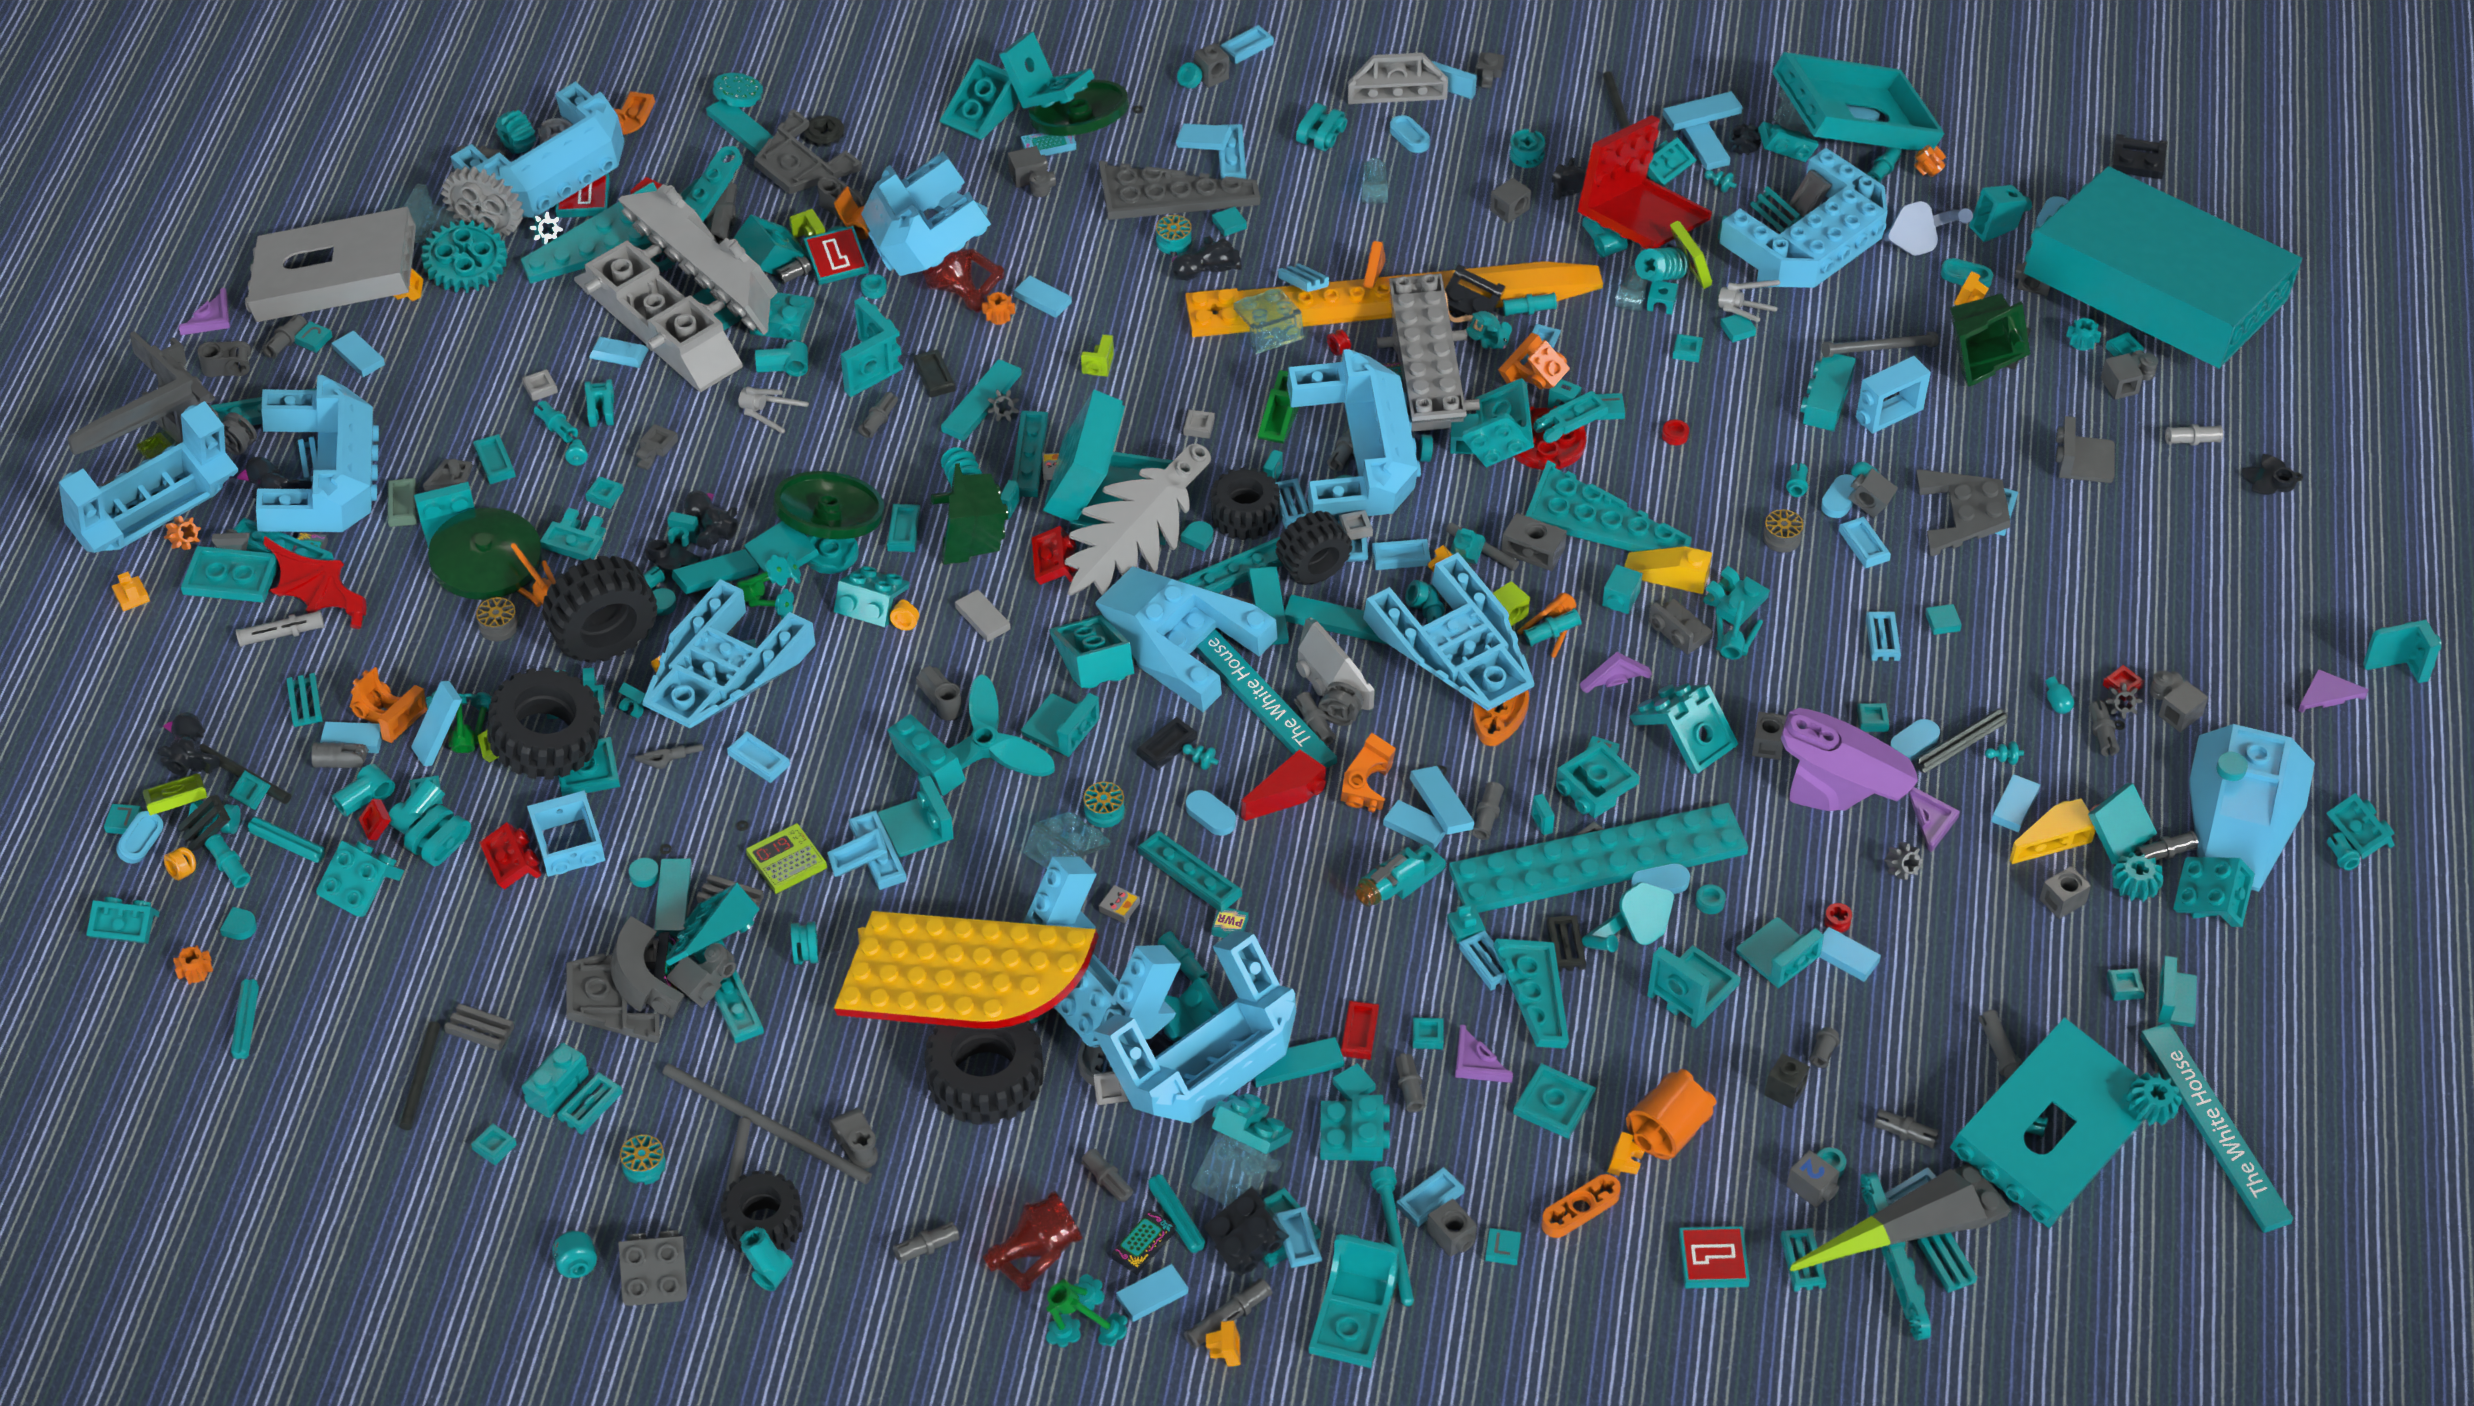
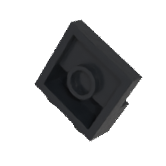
M1253 1186L1203 1226L1215 1242V1248L1230 1270L1239 1276L1253 1271L1260 1260L1269 1253L1277 1251L1282 1246L1283 1241L1289 1237L1284 1227Z

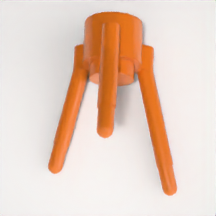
M512 543L511 548L536 580L532 586L533 594L523 587L517 591L530 599L536 607H539L541 604L543 605L545 596H548L547 591L550 585L555 584L556 580L545 560L541 564L548 578L547 580L546 578H541L515 543Z
M1559 593L1543 611L1528 621L1517 633L1519 635L1523 634V630L1531 628L1548 614L1554 618L1576 608V601L1567 593ZM1568 630L1560 633V637L1557 638L1551 653L1552 658L1557 656Z

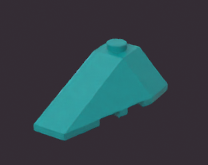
M738 883L704 900L694 908L685 920L683 926L686 929L678 934L677 938L679 941L673 945L665 962L670 966L737 931L744 933L754 924L753 918L760 909Z

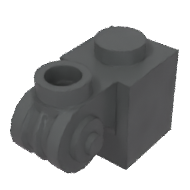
M1037 146L1008 153V169L1016 188L1030 185L1033 196L1044 197L1050 193L1051 187L1056 186L1053 171H1047L1048 162L1046 156L1040 154Z
M2138 350L2131 355L2128 353L2105 359L2101 380L2114 400L2139 394L2142 380L2148 381L2155 377L2158 358L2151 353H2144L2142 350Z
M2158 671L2153 676L2150 694L2155 699L2163 700L2159 717L2177 731L2182 732L2203 716L2208 697L2200 689L2194 687L2188 681L2183 682V678L2176 671Z
M714 943L707 947L704 954L707 960L705 963L697 964L689 957H686L666 977L668 981L701 1008L714 997L717 990L722 986L720 984L722 979L730 977L736 969L734 956L719 943Z

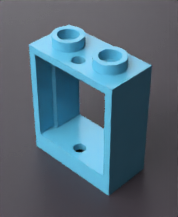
M1912 356L1863 379L1856 413L1859 423L1873 434L1922 411L1931 372L1915 356ZM1899 392V395L1883 402L1884 398Z
M585 791L527 806L532 829L548 877L605 861L602 842ZM584 819L591 842L549 854L542 830Z

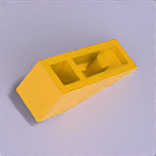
M1686 546L1629 552L1624 567L1643 573L1642 581L1703 594L1710 573L1712 552Z
M2082 798L2073 801H2063L2055 805L2014 841L2009 859L2011 864L2092 843L2095 828L2088 816L2090 812Z

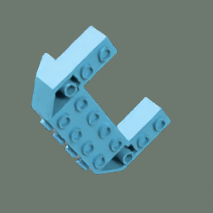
M577 82L572 83L555 94L561 116L571 122V127L513 162H510L500 152L488 159L470 144L450 156L454 170L456 168L462 170L464 166L471 170L475 166L478 172H481L483 168L486 169L489 176L495 173L498 181L504 179L505 186L513 187L510 191L511 193L519 195L517 201L523 203L521 209L524 210L522 217L540 215L619 166L625 141L618 115L601 92L592 96Z
M1825 148L1809 159L1807 173L1809 170H1813L1831 184L1830 189L1825 195L1830 199L1781 234H1777L1742 209H1738L1722 221L1720 244L1758 269L1757 282L1779 280L1780 285L1768 287L1815 288L1883 238L1887 217L1885 186Z
M944 151L903 180L899 178L891 165L887 166L883 171L882 178L873 187L861 213L870 230L868 235L873 240L872 242L882 257V261L889 271L895 269L899 276L924 271L939 265L945 256L952 251L956 252L962 249L969 239L982 235L987 230V227L991 225L969 192L927 220L923 213L925 210L935 208L941 199L948 194L952 195L958 192L961 185L965 183Z
M1350 349L1343 350L1342 362L1289 367L1287 388L1291 408L1344 402L1358 477L1309 481L1307 499L1310 512L1326 511L1333 515L1335 519H1338L1339 515L1366 510L1368 516L1393 514L1415 489L1416 478L1421 476L1420 462L1416 459L1415 438H1412L1411 433L1412 422L1410 415L1407 413V396L1403 392L1400 376L1370 356Z
M317 375V390L263 389V432H318L317 470H313L312 489H257L256 516L258 532H344L371 513L372 501H377V485H372V481H378V465H373V461H378V445H373V442H379V425H373V406L347 387L324 375Z
M205 401L188 407L181 414L182 443L176 446H169L162 454L153 459L144 460L137 468L128 473L119 474L114 481L105 486L97 487L84 468L76 473L71 472L59 482L64 523L86 551L96 553L119 550L173 520L174 517L180 516L215 496L223 488V483L230 476H234L238 472L237 466L225 451L224 425Z
M1052 857L1023 923L1095 929L1096 926L1083 914L1081 908L1097 874L1081 857ZM1164 945L1136 946L1119 982L1093 954L1080 982L1066 998L1053 1008L1063 1016L1066 1023L1090 1047L1100 1046L1093 1030L1116 1014L1134 1018L1145 1040L1151 1039L1176 1014L1164 999L1181 963Z
M1235 930L1212 946L1238 998L1158 1056L1154 1057L1134 1018L1116 1014L1093 1030L1133 1109L1160 1117L1193 1123L1215 1107L1220 1100L1226 1099L1286 1055L1296 1015L1295 992L1292 988L1280 986L1253 933Z

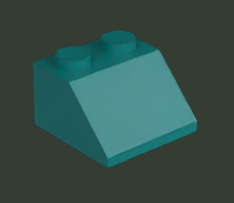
M751 214L733 238L738 241L739 245L745 249L746 254L761 267L764 273L768 272L777 275V269L796 261L795 258L798 256L800 258L806 257L809 260L807 252L786 227Z

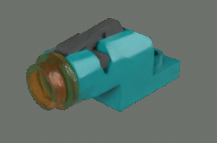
M1427 844L1415 852L1409 847H1405L1392 858L1377 865L1363 876L1358 882V886L1355 887V894L1359 901L1367 907L1377 905L1383 900H1388L1395 894L1404 899L1446 868V860Z

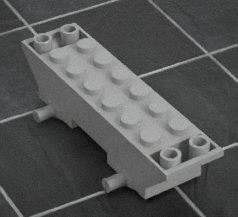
M663 184L657 191L624 195L618 199L624 207L622 213L631 222H634L632 226L642 236L648 235L647 239L652 245L657 243L662 249H665L663 253L673 263L675 261L680 262L679 267L688 276L691 274L696 276L694 278L695 281L704 290L709 288L711 295L716 300L720 298L727 303V309L734 316L740 315L743 317L742 321L749 329L753 331L756 328L763 335L768 332L770 300L778 291L761 267L746 254L745 249L739 245L736 239L729 240L726 237L720 244H717L714 241L715 238L695 210L682 200V196L677 193L672 185L665 186Z
M627 240L585 264L586 271L575 276V282L583 288L587 295L590 294L643 341L650 351H654L700 393L743 367L741 360L723 331V323L714 316V313L725 308L724 302L718 298L709 305H705L695 300L691 295L684 297L661 277L659 267L650 260L662 252L657 243L642 250L633 246Z
M1442 274L1389 278L1393 333L1391 337H1377V348L1393 347L1397 352L1404 392L1407 396V413L1410 415L1412 422L1411 432L1451 428V422H1463V419L1466 417V411L1480 410L1479 398L1464 400L1454 341H1467L1466 329L1451 330Z

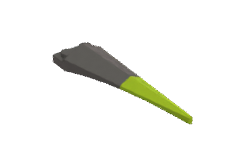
M1968 1163L1957 1169L1945 1171L1793 1262L1790 1271H1796L1891 1244L1956 1231L1982 1228L2008 1216L2010 1208L1993 1185L1984 1179L1976 1168Z

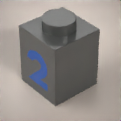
M1809 1150L1790 1169L1787 1187L1817 1208L1824 1200L1830 1201L1839 1189L1837 1185L1839 1171Z

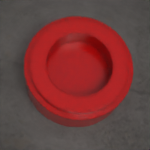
M1669 420L1663 425L1662 439L1666 443L1677 446L1687 442L1689 426L1685 422Z

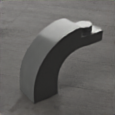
M630 916L619 933L611 956L610 966L614 984L627 1003L639 1012L647 1004L657 1013L673 1019L679 1011L684 994L660 981L649 972L644 962V956L651 948L657 931Z

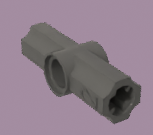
M732 182L729 183L706 217L707 228L717 244H720L726 237L729 238L730 227L735 224L737 184Z

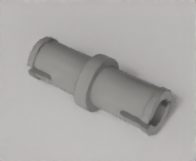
M2190 424L2189 427H2167L2165 440L2167 444L2189 443L2192 446L2202 442L2220 443L2223 440V429L2221 425L2199 427L2198 424Z

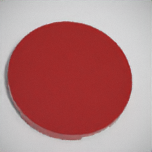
M1532 406L1530 407L1534 448L1513 457L1520 463L1539 470H1544L1547 460L1555 463V468L1557 469L1570 466L1585 451L1587 442L1585 426L1565 435L1563 434L1557 441L1547 443L1542 437L1545 431L1537 433L1533 429V425L1537 419L1548 414L1550 410L1557 408V406L1536 409Z

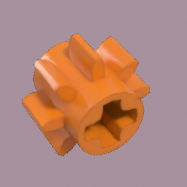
M1927 145L1915 155V159L1918 162L1914 166L1922 176L1928 173L1932 177L1945 167L1942 160L1946 156L1938 146L1932 149L1930 145Z
M995 292L987 296V302L982 303V311L986 314V321L1002 325L1010 321V314H1015V304L1012 303L1011 296H1007L1002 292Z
M182 516L174 517L175 524H165L168 530L164 539H169L172 543V549L181 546L183 550L191 549L190 542L197 543L200 541L197 536L201 527H196L193 524L194 518L191 517L183 520Z
M197 945L195 947L183 948L179 958L173 959L177 978L182 979L185 977L188 984L205 981L208 972H213L209 951L201 953Z

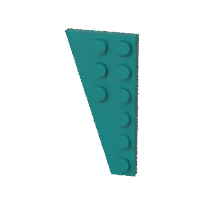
M654 182L633 194L657 191ZM619 201L523 257L521 262L527 279L532 284L584 269L585 264L627 240L633 246L642 250L647 249L652 244L647 239L648 235L642 236L632 226L634 222H631L622 213L624 207Z
M1547 460L1525 515L1566 530L1569 536L1632 552L1684 546L1690 547L1692 537L1666 523L1658 524L1649 519V514L1642 510L1638 512L1627 507V502L1594 484L1586 485L1576 479L1577 475L1569 471L1564 473L1555 468L1556 464Z

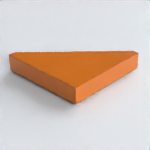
M1372 242L1363 283L1364 287L1374 288L1385 264L1386 257L1383 242Z

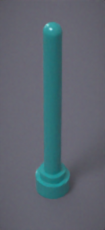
M1378 1167L1370 1173L1372 1187L1381 1196L1390 1245L1399 1250L1397 1283L1401 1303L1409 1307L1413 1304L1414 1298L1392 1192L1397 1184L1396 1174L1392 1167Z

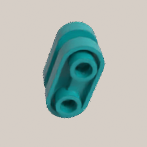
M1315 102L1299 124L1296 141L1308 145L1314 139V147L1316 149L1327 151L1328 148L1334 146L1338 134L1342 133L1346 128L1347 118H1345V113L1332 109L1328 115L1327 106Z
M437 805L429 809L415 826L407 830L404 836V847L415 855H421L422 859L432 866H438L465 842L471 831V823L461 816H454L453 811L445 806Z

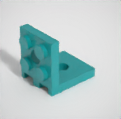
M1034 32L1025 33L999 54L1023 109L1038 105L1045 108L1057 101H1060L1061 104L1067 103L1074 99L1075 93L1088 87L1087 83L1095 78L1091 68L1053 76Z
M863 296L854 301L858 339L862 343L840 354L844 392L850 398L903 370V366L898 362V356L902 354L901 347L896 343V337L900 336V332L889 318L886 319L879 312L875 304H871Z
M1687 683L1679 687H1674L1672 684L1665 686L1658 691L1659 695L1657 697L1643 701L1637 706L1638 710L1630 715L1634 726L1667 724L1691 774L1700 773L1739 745L1709 684L1690 686ZM1701 727H1704L1707 733L1705 741H1701L1699 738Z
M1694 945L1680 958L1660 946L1653 953L1647 996L1653 999L1658 995L1667 1001V1010L1674 1015H1677L1680 1011L1692 1019L1691 1026L1696 1029L1740 985L1741 977Z

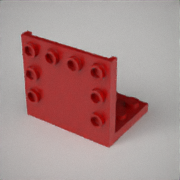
M1653 115L1593 143L1577 211L1598 222L1600 226L1619 233L1621 237L1633 240L1644 249L1658 248L1673 240L1674 236L1670 224L1677 220L1689 232L1710 221L1712 211L1646 178L1649 164L1653 159L1654 142L1659 134L1658 126L1660 119Z

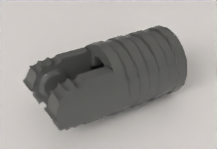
M314 742L312 746V765L314 768L363 767L369 749L363 744Z

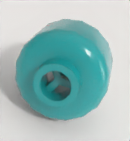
M567 1231L556 1239L552 1246L556 1268L564 1277H583L589 1274L597 1264V1254L593 1241L584 1232Z

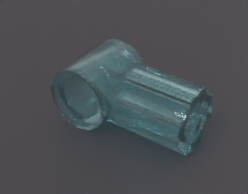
M1370 158L1368 162L1364 163L1362 203L1388 204L1386 163L1382 162L1380 158Z
M1635 265L1629 266L1623 284H1619L1615 298V307L1641 312L1649 280L1641 279L1638 276Z

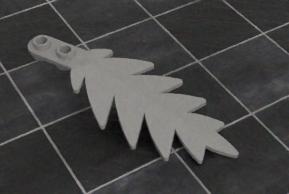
M1200 444L1189 445L1165 470L1160 468L1141 469L1139 475L1147 479L1119 482L1103 488V493L1126 501L1107 502L1083 508L1082 514L1107 523L1080 528L1069 534V538L1093 547L1077 552L1065 560V565L1078 569L1069 586L1068 595L1071 596L1084 590L1093 582L1100 594L1103 595L1111 583L1115 565L1122 576L1132 566L1137 567L1138 549L1151 572L1155 573L1157 571L1160 546L1159 529L1171 550H1175L1179 536L1178 505L1184 513L1188 512L1190 503L1186 487L1211 461V455L1204 446Z

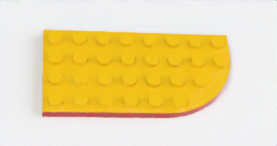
M872 911L834 1010L837 1016L980 1029L1017 1025L1047 1012L1070 994L1088 968L1099 935L1096 929Z

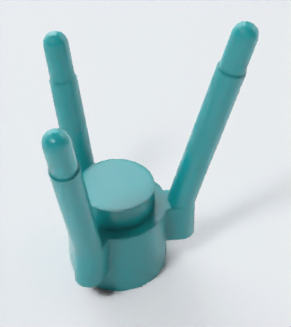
M1744 600L1739 601L1733 630H1729L1725 635L1723 632V619L1716 615L1718 636L1716 649L1727 659L1736 660L1742 657V655L1746 656L1750 644L1763 624V620L1759 619L1745 640L1743 634L1739 631Z

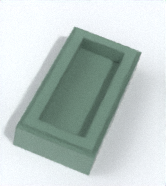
M415 478L388 481L389 527L417 524V507L414 495L417 494Z

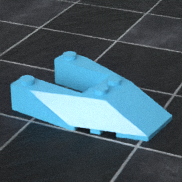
M1458 552L1435 564L1431 583L1454 611L1422 627L1390 587L1366 599L1363 619L1381 640L1487 711L1534 687L1535 683L1525 656L1521 654L1517 643V635L1510 625L1508 611Z
M1134 566L1095 602L1104 618L1130 642L1131 654L1136 659L1139 668L1202 712L1222 694L1220 675L1190 655L1199 643L1215 628H1218L1260 657L1278 639L1276 619L1257 606Z
M720 579L670 634L669 644L665 653L661 655L659 660L660 666L656 675L652 677L643 699V706L688 728H692L727 709L799 664L815 646L813 623L789 612L757 649L727 635L746 613L743 590Z

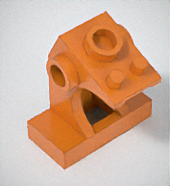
M1531 333L1498 371L1506 384L1522 378L1539 389L1553 388L1570 368L1562 354L1555 352L1546 340H1541L1539 335ZM1528 354V361L1522 365L1520 361Z
M374 667L370 672L365 670L362 673L363 678L361 680L356 678L353 681L355 686L351 691L353 696L349 707L352 708L353 713L357 717L380 724L382 739L389 743H392L427 711L424 688L414 685L402 697L394 696L391 694L388 685L379 680L377 667Z
M1371 733L1366 739L1364 747L1344 774L1340 801L1346 802V805L1353 808L1369 807L1368 811L1373 813L1376 809L1382 810L1385 798L1368 786L1367 778L1375 772H1380L1386 776L1392 767L1396 748L1374 733Z

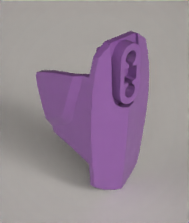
M1797 708L1790 711L1787 715L1781 740L1785 750L1799 759L1789 799L1791 802L1825 811H1846L1874 793L1898 801L1906 796L1917 783V773L1908 757L1863 730L1827 714L1804 708Z

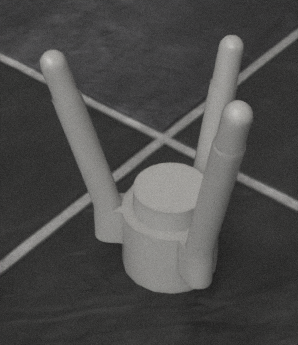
M1769 280L1740 284L1729 282L1728 287L1721 288L1718 300L1719 307L1723 308V311L1733 312L1759 322L1760 317L1738 308L1747 306L1776 312L1777 307L1744 300V293L1739 290L1780 285V281Z
M744 387L739 395V407L745 409L744 415L754 417L780 433H784L785 429L756 411L763 410L766 401L808 407L809 403L795 399L769 396L781 395L783 391L779 389Z

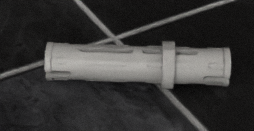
M319 610L300 616L292 614L287 619L236 629L239 646L242 647L292 634L294 637L300 636V632L325 628L322 613Z

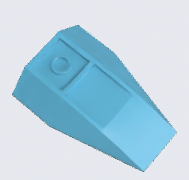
M2232 724L2199 735L2195 750L2189 787L2194 831L2198 839L2197 857L2241 858L2255 873L2251 890L2258 892L2307 807L2315 763L2291 737ZM2236 752L2245 757L2248 762V768L2241 780L2228 781L2217 773L2218 759L2223 753Z

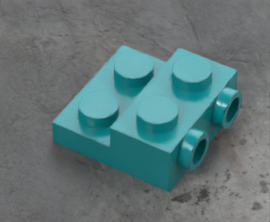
M778 292L770 300L768 332L763 335L755 328L753 331L750 329V334L801 341L815 305L814 297Z
M1600 741L1558 767L1556 787L1561 795H1570L1575 800L1576 808L1581 814L1585 815L1588 813L1595 819L1614 807L1617 797L1638 785L1640 776L1603 741Z
M1232 1094L1227 1102L1220 1100L1213 1111L1215 1120L1212 1129L1265 1154L1288 1143L1293 1133V1130L1284 1127L1285 1124L1275 1118H1266L1270 1107L1261 1103L1262 1100L1252 1094H1242L1238 1097Z
M1352 1094V1101H1321L1320 1160L1383 1161V1149H1389L1390 1130H1383V1123H1389L1390 1105L1383 1104V1095Z

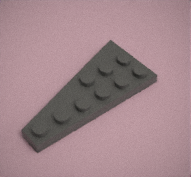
M1099 160V172L1108 220L1260 205L1257 180L1228 176L1223 179L1209 178V174L1200 173L1199 177L1186 175V171L1148 166L1143 170L1131 168L1130 164L1121 163L1120 167L1110 166L1107 164V161Z

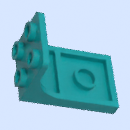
M1522 378L1475 398H1479L1480 410H1476L1478 425L1463 431L1462 439L1485 467L1534 448L1528 389L1526 382Z
M1352 1234L1336 1235L1331 1273L1309 1345L1310 1354L1372 1369L1397 1283L1399 1250L1386 1242L1376 1243L1364 1240Z

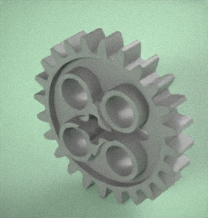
M466 166L462 170L456 168L454 173L451 172L442 185L444 189L441 194L445 196L443 202L449 204L447 211H454L453 218H460L464 221L465 225H469L471 220H474L475 226L478 227L483 222L485 230L493 227L494 233H500L502 237L503 234L509 236L511 232H515L523 219L522 214L524 210L521 209L523 203L517 201L518 194L510 192L513 187L505 186L504 179L498 181L495 173H492L491 176L487 175L484 168L481 172H478L475 166L471 170Z

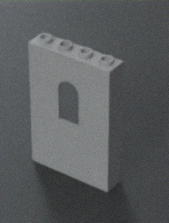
M408 207L258 236L256 247L253 248L254 262L250 266L252 275L251 280L248 281L249 293L248 297L245 298L248 312H252L256 322L409 293L416 225ZM334 247L332 262L296 269H286L283 267L284 262L293 255Z

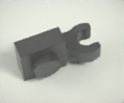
M1480 52L1477 75L1483 77L1482 87L1492 88L1493 78H1501L1505 55Z
M654 424L640 439V449L636 453V457L641 458V461L637 466L648 470L652 466L656 455L664 457L678 441L677 433Z

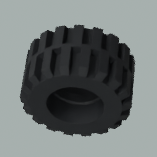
M1245 467L1237 471L1234 469L1229 470L1228 474L1223 473L1219 476V480H1215L1211 489V517L1214 526L1219 528L1222 534L1228 533L1229 537L1233 539L1239 537L1240 540H1246V538L1254 540L1258 539L1259 535L1262 537L1267 535L1268 530L1273 531L1275 524L1279 521L1280 492L1279 486L1275 484V479L1272 476L1267 477L1266 472H1257L1255 468L1245 470Z
M1316 511L1315 513H1307L1305 516L1299 517L1295 522L1289 524L1287 529L1280 535L1281 538L1277 541V548L1275 549L1277 557L1297 583L1302 585L1310 583L1314 585L1335 575L1345 565L1344 563L1349 559V553L1352 551V541L1333 515L1326 511Z
M765 1170V1174L753 1171L752 1176L747 1177L746 1174L740 1176V1181L738 1183L733 1181L729 1185L730 1191L724 1192L722 1196L723 1202L720 1205L727 1241L730 1245L733 1244L734 1249L740 1253L743 1251L741 1249L742 1243L740 1242L742 1235L746 1231L758 1227L765 1229L777 1249H783L786 1252L791 1248L790 1242L796 1243L799 1239L798 1232H802L803 1229L800 1196L798 1190L794 1188V1183L790 1179L785 1181V1176L780 1173L773 1176L772 1171ZM759 1209L777 1211L773 1216L764 1220L748 1218L752 1212Z

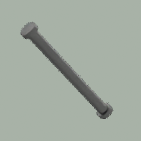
M1932 331L1926 335L1834 344L1831 341L1823 342L1821 351L1823 356L1828 358L1834 354L1925 345L1932 348L1937 347L1939 337L1935 331Z

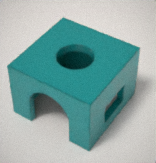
M1652 281L1647 311L1653 312L1654 304L1661 302L1667 307L1666 314L1672 315L1677 298L1678 284Z
M1560 379L1553 388L1549 389L1548 408L1559 407L1561 402L1567 403L1580 397L1582 387ZM1566 385L1571 387V390L1563 389L1561 386Z

